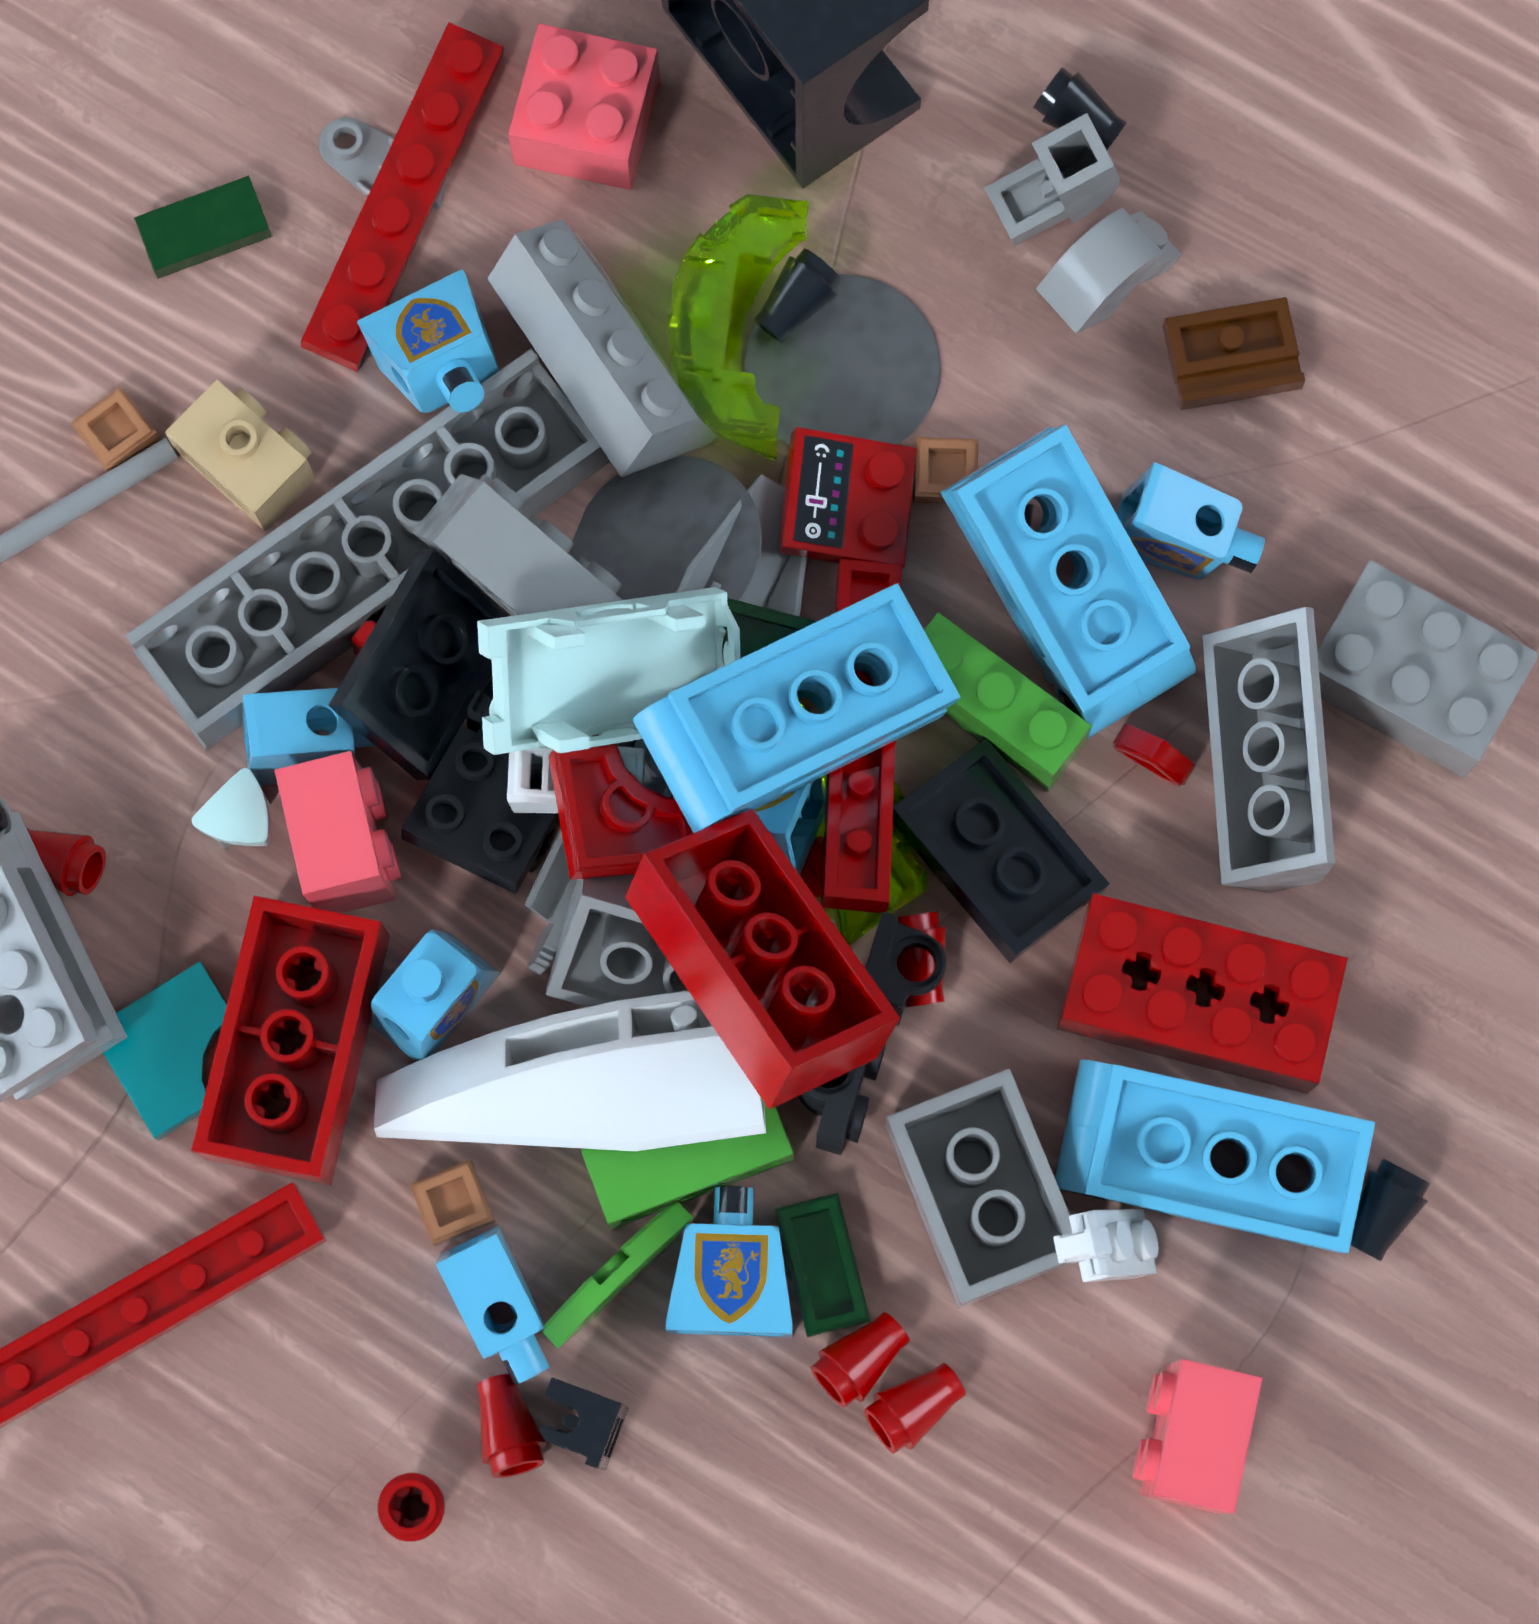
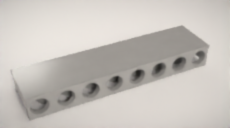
M532 349L481 383L484 388V398L480 405L471 410L469 414H467L468 412H456L449 406L125 635L135 648L133 651L206 751L243 725V695L291 691L351 648V638L365 621L378 622L418 552L432 549L417 537L413 531L460 474L478 480L483 474L492 480L495 478L499 479L526 502L519 512L529 519L532 515L536 516L611 462L573 405L541 366L539 358Z

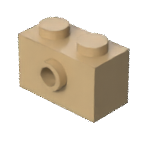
M216 380L165 431V434L175 451L262 530L266 531L316 479L307 460L311 451L288 428L284 427L277 433L263 421L262 418L267 412L243 388L240 387L233 394L220 381Z

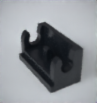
M552 1377L545 1395L569 1410H576L578 1417L567 1414L563 1418L564 1426L573 1429L571 1432L565 1433L564 1430L544 1425L540 1427L541 1434L550 1443L587 1457L586 1465L606 1471L629 1407Z

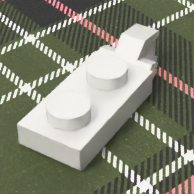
M1143 1209L1092 1210L1071 1215L1069 1219L1073 1234L1053 1237L1059 1264L1079 1262L1083 1282L1133 1279L1157 1274L1154 1258L1158 1255V1239L1153 1225L1149 1220L1145 1219Z

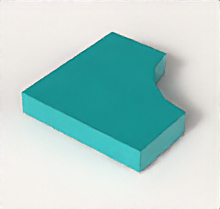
M200 961L117 1012V1017L127 1038L103 1053L152 1136L158 1141L200 1115L207 1088V1057L217 1036L220 1034L227 1002L204 964Z

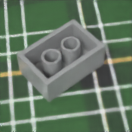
M460 474L413 531L417 537L430 548L437 551L454 568L511 616L622 600L616 595L622 584L594 561L590 563L581 556L575 560L568 554L574 543L566 535L545 519L542 522L533 515L527 519L519 512L526 502L497 478L492 480L485 474L479 480Z
M1370 560L1317 650L1321 699L1456 775L1465 778L1482 758L1536 662L1539 653Z
M1010 1068L887 1116L886 1130L958 1308L1072 1264H1059L1053 1238L1058 1235L1073 1234L1069 1219L1070 1214Z

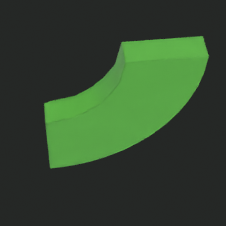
M679 1202L671 1203L631 1237L620 1248L621 1250L612 1256L594 1276H591L544 1325L543 1333L559 1349L592 1322L631 1281L662 1255L685 1229L686 1224L692 1221L693 1217Z

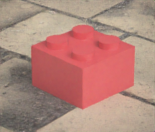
M538 23L508 132L514 165L632 190L660 84L657 49Z
M348 751L275 769L302 894L312 907L345 913L396 900L392 881L402 879V872L394 842H389L385 828L379 829L378 820L388 818V812L380 782H375L371 767L361 769L353 753Z
M1180 1359L1168 1364L1166 1371L1162 1370L1161 1374L1155 1373L1146 1408L1147 1413L1157 1415L1152 1438L1148 1437L1147 1440H1140L1132 1475L1133 1479L1143 1481L1140 1495L1215 1514H1235L1262 1378L1186 1359Z

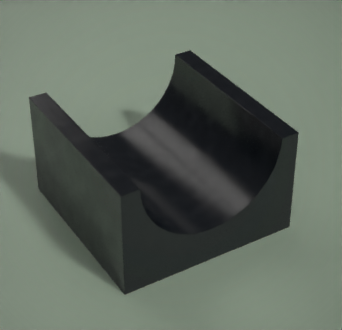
M662 0L663 10L803 189L920 109L921 98L882 49L908 25L928 11L929 0Z

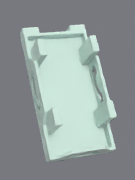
M717 587L477 621L479 653L492 661L493 700L489 707L490 716L482 717L484 749L493 755L548 746L558 753H565L642 739L633 722V718L653 703L667 697L670 692L740 659V629L727 605V592ZM723 627H727L728 641L724 644L722 655L723 638L726 633Z

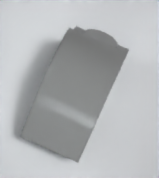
M1088 113L1032 142L1039 157L1038 159L984 187L1014 246L1067 218H1070L1072 224L1100 207L1117 189L1120 177Z
M1121 208L1105 217L1079 238L1057 261L1037 286L1036 290L1077 334L1109 319L1137 285L1168 272L1182 254L1168 240L1166 231L1159 223L1148 218L1143 211L1129 215L1124 208Z

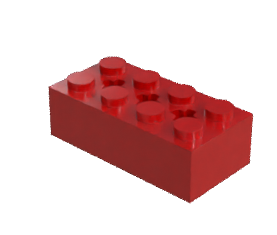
M753 809L643 855L625 898L769 1110L878 1057L899 1022V1015Z
M1093 893L1086 907L1057 1030L1308 1094L1320 1083L1348 958ZM1133 965L1145 968V975L1152 978L1153 983L1147 982L1142 990L1131 988L1132 977L1122 973V968L1130 971ZM1197 981L1203 982L1208 985V991L1215 994V999L1211 998L1205 1007H1201L1195 1004L1196 993L1186 990V985L1193 987ZM1261 997L1271 1001V1008L1277 1010L1278 1015L1275 1014L1268 1023H1264L1259 1020L1260 1010L1250 1006V1001L1256 1003Z
M259 896L253 897L191 1148L192 1152L206 1160L331 1186L372 1016L371 1001L377 994L390 940V934L381 921ZM309 966H315L316 971L321 975L320 980L316 985H311L309 990L304 991L296 983L295 979L299 972L308 975ZM294 1028H299V1032L306 1038L305 1043L301 1049L296 1048L295 1053L289 1055V1052L280 1045V1041L284 1034L293 1037ZM284 1090V1096L291 1101L286 1113L280 1112V1117L274 1119V1115L264 1109L265 1103L269 1097L278 1100V1092Z

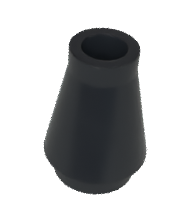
M1063 67L1058 71L1033 106L1035 110L1045 116L1042 122L1056 129L1088 113L1106 150H1108L1127 124L1113 112L1079 72L1073 76Z
M804 248L796 258L789 256L762 310L754 318V321L771 337L783 343L790 333L837 296L834 289L842 279L825 261Z
M1382 1159L1376 1172L1371 1170L1368 1172L1356 1215L1351 1246L1382 1261L1389 1247L1427 1204L1428 1201L1423 1196L1430 1183Z

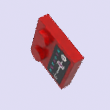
M796 427L790 436L778 553L839 563L840 558L902 564L903 569L906 559L917 448Z

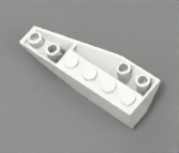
M681 991L618 1000L546 1016L498 1030L437 1052L423 1060H419L376 1080L374 1131L377 1137L641 1151L766 1133L764 1101L690 992Z

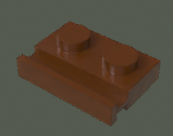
M1287 297L1174 316L1164 320L1163 332L1174 382L1177 384L1180 397V410L1300 390L1305 383L1304 372H1301L1298 357L1300 354Z

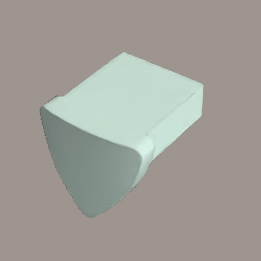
M243 768L192 817V824L197 830L216 839L225 849L231 844L267 846L271 842V819L269 812L271 804L266 799L253 773L249 769Z

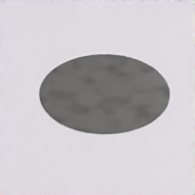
M840 274L839 276L842 280L834 289L837 296L790 333L783 343L771 337L757 323L754 325L747 342L744 357L746 390L760 420L772 434L788 446L790 445L791 433L796 427L899 444L921 424L933 404L940 379V357L933 331L920 310L908 298L880 281L857 275Z
M679 455L624 477L618 474L607 482L592 498L583 513L572 541L574 545L571 548V556L575 560L581 556L590 563L594 561L622 584V587L616 593L622 600L675 593L688 564L741 499L742 507L705 586V588H709L714 580L721 584V590L727 592V598L739 601L750 585L759 562L762 544L761 522L751 495L732 473L711 461Z

